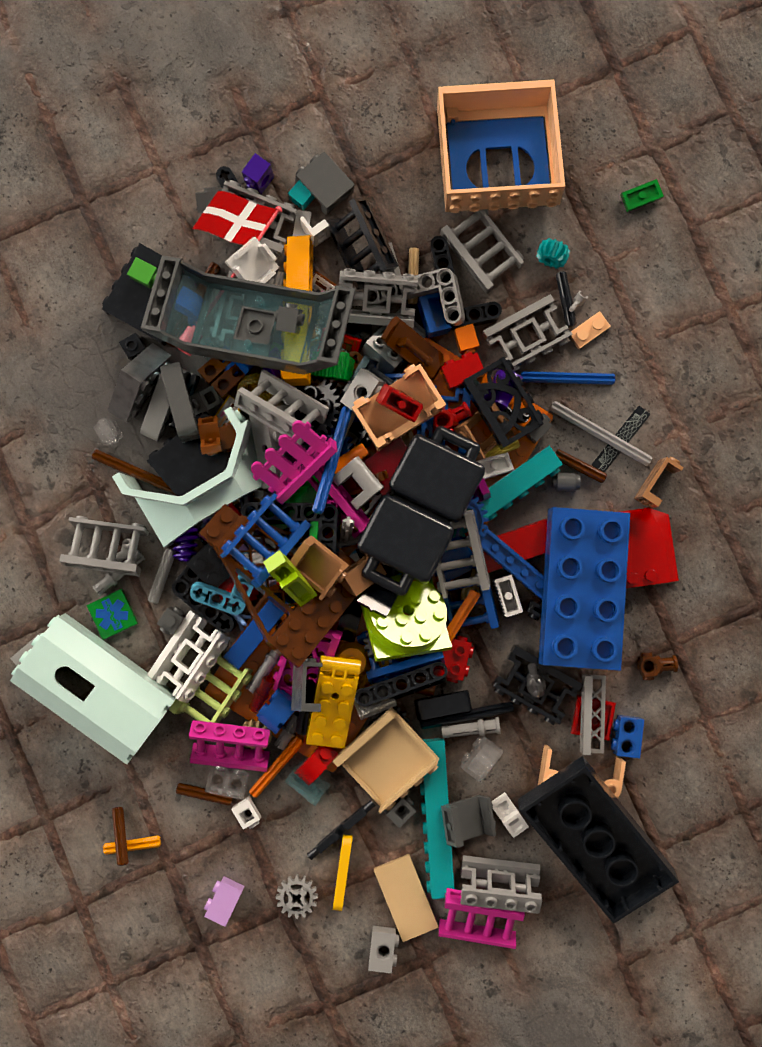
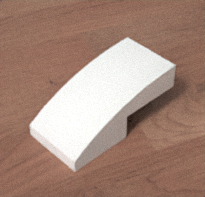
M505 792L492 801L493 810L513 838L529 828Z

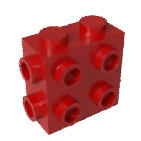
M459 635L451 642V650L442 651L448 670L447 681L458 683V680L463 681L464 677L468 676L470 666H467L468 658H472L474 647H471L472 643L468 642V638ZM436 669L433 674L437 677L443 676L444 671Z

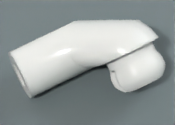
M130 538L123 540L121 551L116 555L117 562L127 559L131 542Z

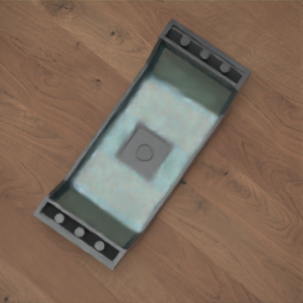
M162 255L141 329L193 355L305 375L337 366L356 290L355 288L335 285L333 289L318 293L204 273L183 262L180 258ZM286 303L298 305L297 309L303 310L302 314L305 315L303 326H300L299 334L276 330L277 322H275L274 317L279 306L285 307Z

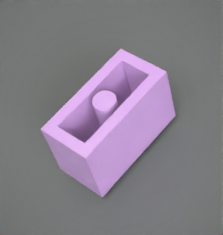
M225 876L221 882L217 880L212 890L215 892L213 899H208L204 907L207 910L204 917L226 927L244 886Z

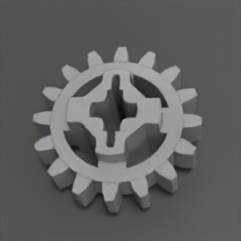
M296 874L295 879L288 876V882L282 880L281 884L283 887L278 886L277 891L279 894H276V899L280 900L277 903V907L283 906L281 912L285 913L287 911L289 918L292 914H295L296 919H298L299 914L306 917V911L312 913L313 909L311 906L316 907L317 902L314 899H318V894L314 893L317 887H311L313 881L309 880L307 882L305 875L302 879H299L298 874ZM285 891H286V894L288 895V900H287V901H285V898H284V892H285ZM307 892H309L310 894L309 901H307L308 899L305 897ZM294 894H295L296 896H297L298 894L301 895L300 898H298V897H297L296 899L293 898V897H294Z

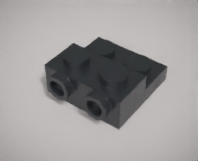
M209 543L186 563L204 583L217 588L226 579L231 577L224 563Z

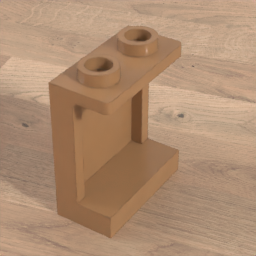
M312 535L303 541L290 560L307 582L321 593L319 597L321 601L326 596L330 598L337 589L335 587L336 583H341L347 576L345 571L349 567L345 561Z

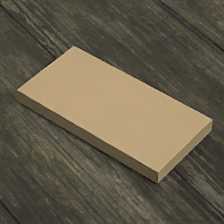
M410 854L374 868L375 875L403 942L439 928Z

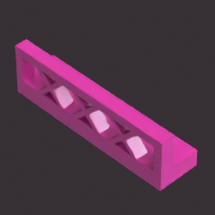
M325 464L308 479V482L316 492L318 491L319 483L315 481L313 476L320 482ZM332 481L329 494L333 499L328 497L326 503L333 504L339 510L341 522L348 516L351 517V520H354V525L358 529L356 531L353 528L352 536L355 539L363 533L370 519L361 508L356 510L350 503L353 498L343 485L337 487Z

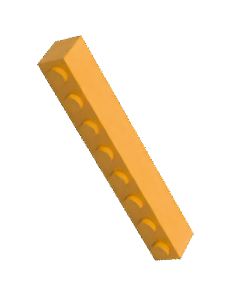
M310 235L287 237V244L284 245V253L287 256V261L284 262L286 279H283V286L313 291V242ZM296 304L298 305L297 309L303 310L302 314L305 315L304 324L300 326L299 334L282 332L284 350H281V359L300 363L312 318V307ZM307 345L305 348L302 362H306L307 360ZM311 349L307 361H311ZM281 371V379L291 386L311 385V373L303 375Z

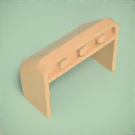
M544 745L538 785L559 772L549 769L552 749L548 745ZM618 756L615 759L613 779L604 781L617 799L622 791L626 761Z

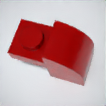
M318 746L294 773L309 786L324 772L338 753L332 747Z

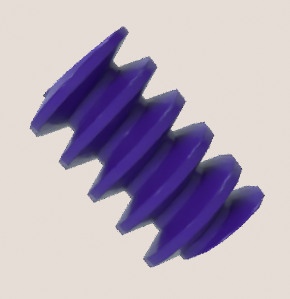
M192 527L173 541L179 544L173 547V550L179 552L173 555L174 558L179 559V561H189L197 553L192 548L197 547L198 544L192 542V540L198 539V536L193 535V532L198 531V528Z

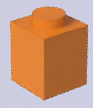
M473 324L454 329L453 333L459 353H476V350L479 348V342Z

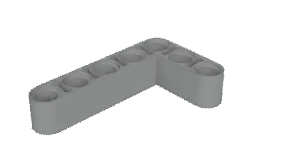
M442 268L414 276L418 278L417 293L408 292L406 300L439 292L445 320L453 326H459L464 322L465 314L458 280L450 269ZM451 274L450 281L443 283V277ZM432 279V285L425 288V281ZM392 284V289L395 288V295L402 296L403 285ZM368 289V305H386L387 290ZM376 293L377 299L374 302H371V295ZM450 293H454V300L447 302V296ZM458 312V319L451 321V314Z

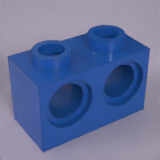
M617 715V719H614L613 730L616 731L615 739L612 738L611 750H613L615 755L640 758L644 719L641 717ZM626 722L632 723V728L629 731H624V724ZM629 741L630 747L627 750H622L623 742Z

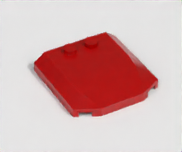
M651 508L620 511L630 513L626 588L679 581L669 514Z

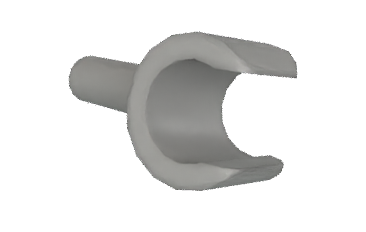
M579 291L573 298L574 303L569 308L570 312H573L577 306H582L588 299V296L583 297L580 294L582 291Z

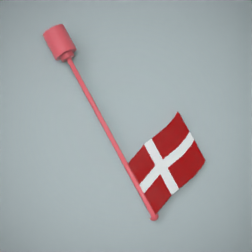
M218 191L192 229L211 233L231 243L245 245L253 237L260 241L279 212L282 213V208L280 206L271 208L259 205L236 194ZM220 291L214 302L211 304L207 317L214 309V307L216 306V304L218 303V301L220 300L225 291ZM192 325L191 328L187 326L179 339L193 343L197 326ZM179 349L180 351H182L183 353H185V354L188 355V356H191V355H192V354H190V353H188V352H185V351Z

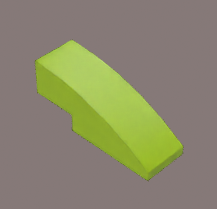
M280 550L263 561L268 573L279 582L281 588L301 607L317 596V593L303 575Z

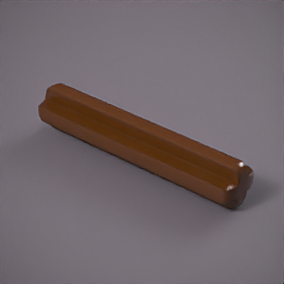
M560 449L555 452L563 464L600 483L605 481L607 474Z
M179 783L176 788L177 794L224 805H231L233 800L232 794Z
M123 807L112 808L117 865L124 866L129 863Z

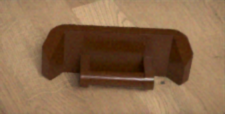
M395 316L390 321L381 336L382 343L409 365L414 364L417 366L421 364L428 377L434 380L443 366V354L399 317Z

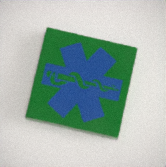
M123 589L86 605L102 640L138 624V620Z

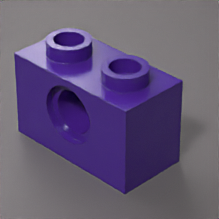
M256 153L242 170L246 188H253L260 195L274 178L271 164Z

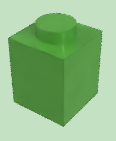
M136 257L127 275L132 280L152 289L158 269Z

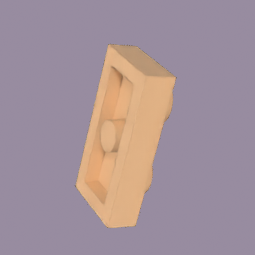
M599 311L572 330L573 335L570 338L576 347L581 349L611 326Z

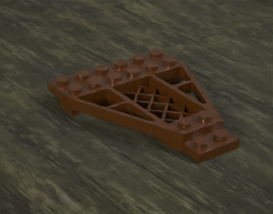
M224 504L198 535L214 548L218 557L224 563L265 639V644L299 668L356 596L350 594L341 583L337 582L335 585L337 589L330 598L326 596L321 601L319 599L321 593L314 589L317 596L302 607L296 602L285 604L284 593L286 592L281 588L280 584V590L270 591L269 580L275 579L268 577L265 580V586L262 584L256 588L263 594V597L253 606L235 572L248 583L254 578L252 573L245 570L242 564L239 565L236 559H232V555L228 554L224 558L220 556L223 552L221 547L227 540L232 541L236 537L234 532L241 524L245 526L249 520L244 515L239 516ZM255 523L247 531L250 535L256 532L258 535L253 537L261 539V544L264 547L265 541L273 547L272 549H267L270 552H276L279 548L277 546L278 543ZM270 525L281 536L288 538L292 533ZM302 536L298 542L303 543L307 538ZM241 538L235 545V548L239 550L245 543V540ZM247 543L248 550H240V552L248 554L249 560L253 563L252 553L258 552L252 550L251 546ZM339 550V558L345 561L349 567L355 563L344 551ZM291 551L286 555L289 560L294 556ZM256 563L254 565L263 567L264 563ZM280 593L281 599L278 598L275 594ZM266 598L287 615L271 636L256 612L257 608Z

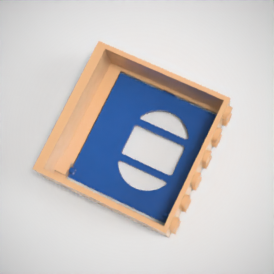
M554 80L438 87L437 113L445 212L458 213L459 211L468 210L477 212L483 209L495 211L499 208L517 209L519 207L536 208L537 206L554 207L560 205L565 189ZM543 117H545V127H546V137H547L548 153H547V150H546V140H545V130H544V120H543ZM445 124H447V128H448V140H449V152H450V165H451V177H452V189H453V190H451V188H450V176H449V164H448V151H447V139H446V126H445ZM511 148L515 186L489 187L486 150ZM518 149L525 151L531 157L534 164V175L526 185H521ZM477 151L480 152L483 188L476 187L469 180L466 172L469 158ZM548 165H549V168H550L551 184H550V180H549Z

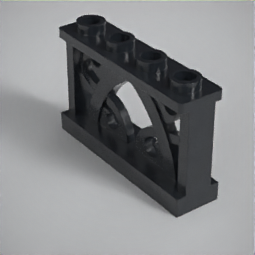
M505 357L500 358L462 381V385L500 449L507 447L544 424L543 415L534 408L533 398L529 393H525L521 378L515 376L512 371L514 367L509 359L506 360ZM496 369L502 370L505 373V379L501 380L498 374L496 383H493L491 379L492 372ZM487 374L488 383L475 385L474 381ZM488 390H491V400L486 401L484 394L489 395ZM495 390L514 396L511 416L503 411L491 412L490 407L496 399ZM521 401L525 408H521ZM523 414H528L531 417V424L528 427H522L516 423L517 419L521 422L526 421L523 419ZM500 415L504 416L508 422L503 419V423H498L497 417ZM513 426L522 431L510 439H507L505 436Z

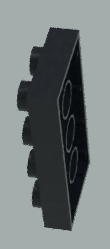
M583 756L518 799L521 814L613 924L679 883L672 865Z

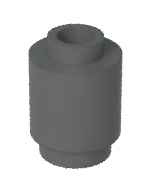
M557 473L556 476H552V488H555L556 492H575V490H580V475L575 473Z

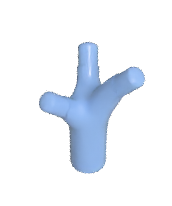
M241 613L238 615L230 614L237 621L240 631L244 630L243 626H247L244 619H251V615Z

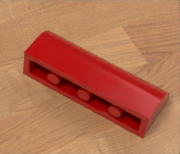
M547 518L497 535V537L525 560L545 553ZM483 551L488 573L503 568Z

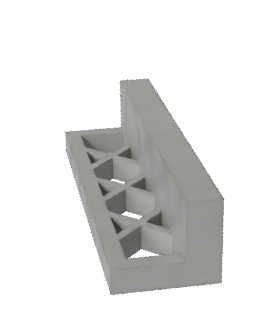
M582 674L580 753L583 755L604 753L606 676ZM593 679H601V687L594 692ZM594 697L600 701V707L595 712L592 710V699ZM594 716L600 721V726L595 731L592 730V718ZM594 735L599 739V749L591 748V738Z

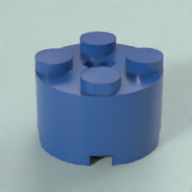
M279 688L269 699L270 704L265 703L256 715L258 720L275 735L294 713V711H291L292 696Z

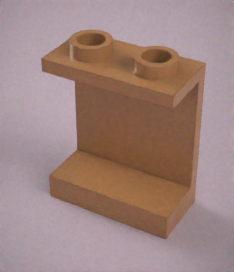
M674 457L658 460L634 499L648 508L659 507L663 500L652 494L650 490L664 469L672 474L682 471L684 467L679 465L680 461Z

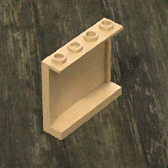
M391 706L348 744L345 749L339 752L334 758L333 763L337 767L342 765L380 806L378 812L382 813L385 809L389 811L396 804L395 800L399 797L401 799L410 792L409 788L413 785L415 787L424 780L423 776L427 773L432 774L438 768L439 757Z

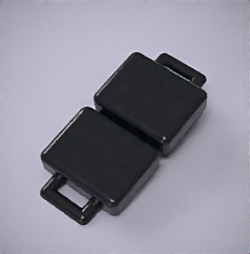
M438 426L435 429L431 439L421 434H416L412 437L389 482V488L394 495L386 494L381 497L357 543L359 552L369 557L362 570L363 578L399 596L407 594L414 580L422 584H427L431 581L454 535V528L450 523H458L462 520L484 477L485 467L475 461L481 449L478 443L443 426ZM445 440L466 450L465 455L441 445L442 441ZM379 563L402 573L403 576L398 582L376 571Z

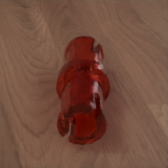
M263 676L259 687L254 691V698L249 705V709L254 713L259 712L264 702L270 696L269 691L275 682L271 676Z

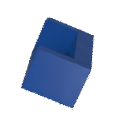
M437 292L419 297L416 304L427 339L448 334L452 327L451 324L447 325L440 303V293Z

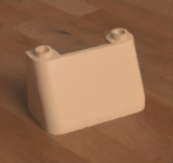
M421 364L409 366L404 370L405 374L402 378L389 385L423 404V409L415 422L376 402L379 392L371 398L365 399L362 396L353 402L354 406L352 409L377 451H380L397 438H401L445 409L446 403Z

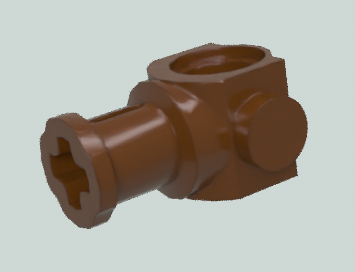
M642 652L637 662V669L643 680H654V676L661 675L663 671L678 672V660L676 655H672L669 658H660L659 655L652 656V652ZM646 661L651 663V668L648 671H645L643 668Z

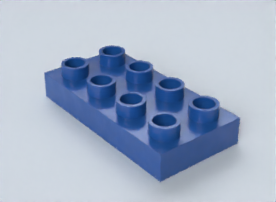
M560 507L548 509L538 664L621 671L630 513Z

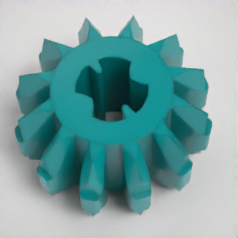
M548 238L540 243L536 257L539 259V262L544 263V266L547 265L550 268L559 269V267H564L567 263L570 250L568 245L563 244V241Z

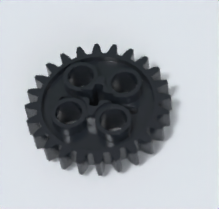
M311 376V385L297 386V389L312 397V392L315 390L313 398L324 405L328 403L329 410L325 422L321 424L316 421L315 425H312L311 422L310 428L320 437L323 434L325 435V433L330 435V428L336 429L334 423L338 422V415L341 412L339 408L344 407L343 404L339 403L342 397L337 396L340 390L336 389V385L330 383L328 379ZM299 410L295 412V419L303 420L307 416L303 412L300 413Z

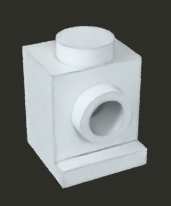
M251 796L232 807L231 810L243 829L247 827L251 829L259 824L258 820H260L261 815ZM250 810L252 815L247 816L245 811Z

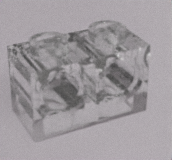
M212 766L209 770L205 792L243 800L250 773H245L246 770L234 768V770L223 766ZM214 775H221L223 782L217 783L214 780ZM233 779H240L242 781V786H234Z

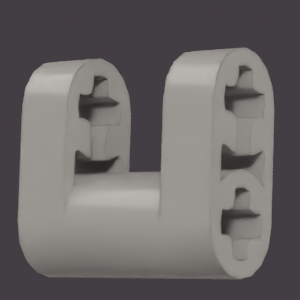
M359 456L351 460L333 477V482L337 487L345 483L350 477H353L363 491L350 502L356 510L364 506L384 488Z

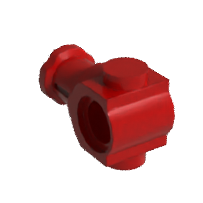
M464 401L462 405L453 410L450 408L442 410L434 416L433 422L437 428L439 420L445 418L448 420V423L443 427L454 431V427L459 425V421L468 416L471 418L473 415Z

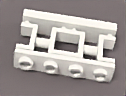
M191 610L147 674L151 679L156 680L158 684L166 686L169 680L173 682L177 687L172 695L178 701L188 703L194 697L195 691L204 682L207 673L216 664L217 658L225 650L230 640V637L217 629L211 635L205 632L203 628L208 621ZM197 632L200 636L194 643L191 639ZM208 640L211 644L205 651L201 647ZM193 648L199 654L189 668L181 661L189 649ZM175 664L179 668L173 675L170 673V670ZM184 673L189 675L185 683L180 681Z

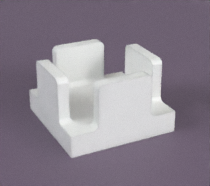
M256 237L251 238L225 261L238 279L266 283L271 279L279 268L275 262L277 260L276 256L266 244H261Z

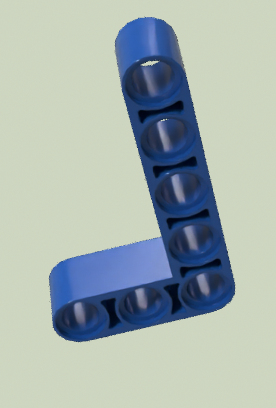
M280 593L275 594L278 598L281 599ZM284 593L285 604L295 603L287 593ZM268 600L258 613V616L269 633L285 613ZM254 619L223 657L237 670L240 669L264 639Z

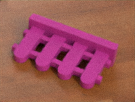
M300 420L293 422L292 430L295 434L292 437L287 434L280 435L278 444L281 448L278 451L274 448L266 449L265 459L267 462L262 464L256 461L251 465V471L254 474L253 478L256 481L261 479L270 486L268 490L271 493L276 491L278 495L276 500L281 504L287 501L337 452V442L331 437L327 440L324 434L320 437L310 428L311 424L308 421L305 424ZM299 438L310 445L307 450L296 442ZM286 451L296 459L294 463H291L283 456ZM272 465L283 473L280 477L269 469Z

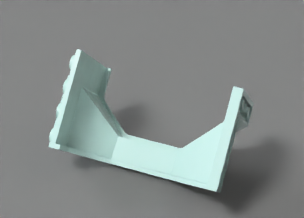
M232 407L224 410L236 431V439L227 468L222 473L185 495L173 496L143 491L136 478L122 473L112 476L122 494L135 497L163 547L173 545V541L202 520L218 512L224 504L228 506L241 497L262 488L261 479L256 481L251 471L252 463L257 461L251 422L246 420L238 409L234 410Z

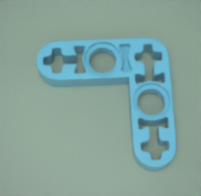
M238 575L241 584L248 586L249 589L246 593L250 597L254 587ZM195 582L191 586L190 596L199 603L233 615L242 613L246 606L235 584L231 593L203 582ZM201 588L202 593L197 595L196 591H198V589ZM208 591H210L209 599H206V594L208 595ZM215 594H220L223 600L217 603L212 600V597ZM226 598H229L227 606H225ZM239 602V606L232 608V604Z

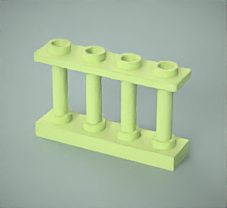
M220 654L216 663L236 676L238 680L231 688L211 674L209 670L205 680H208L228 694L222 704L200 690V687L195 691L194 696H197L217 710L212 720H209L189 706V702L185 703L175 699L169 711L174 714L186 712L197 721L220 723L222 718H225L231 711L229 707L233 701L236 702L240 697L242 687L250 682L253 670L250 668H245L243 672L240 669L237 670L222 658Z

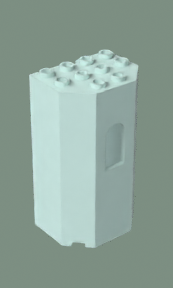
M68 614L58 615L47 625L49 628L31 643L33 648L21 656L19 659L21 664H18L11 673L13 676L10 681L122 762L128 764L132 756L136 754L176 698L172 695L174 691L147 676L148 672ZM63 666L69 667L95 686L85 701L79 699L56 681L55 673L58 668Z

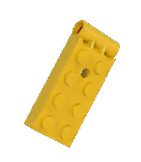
M321 655L319 663H323V667L318 668L312 703L321 704V712H310L306 744L345 749L359 680L361 660Z

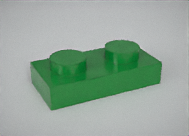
M657 179L620 194L627 212L661 200L664 197Z

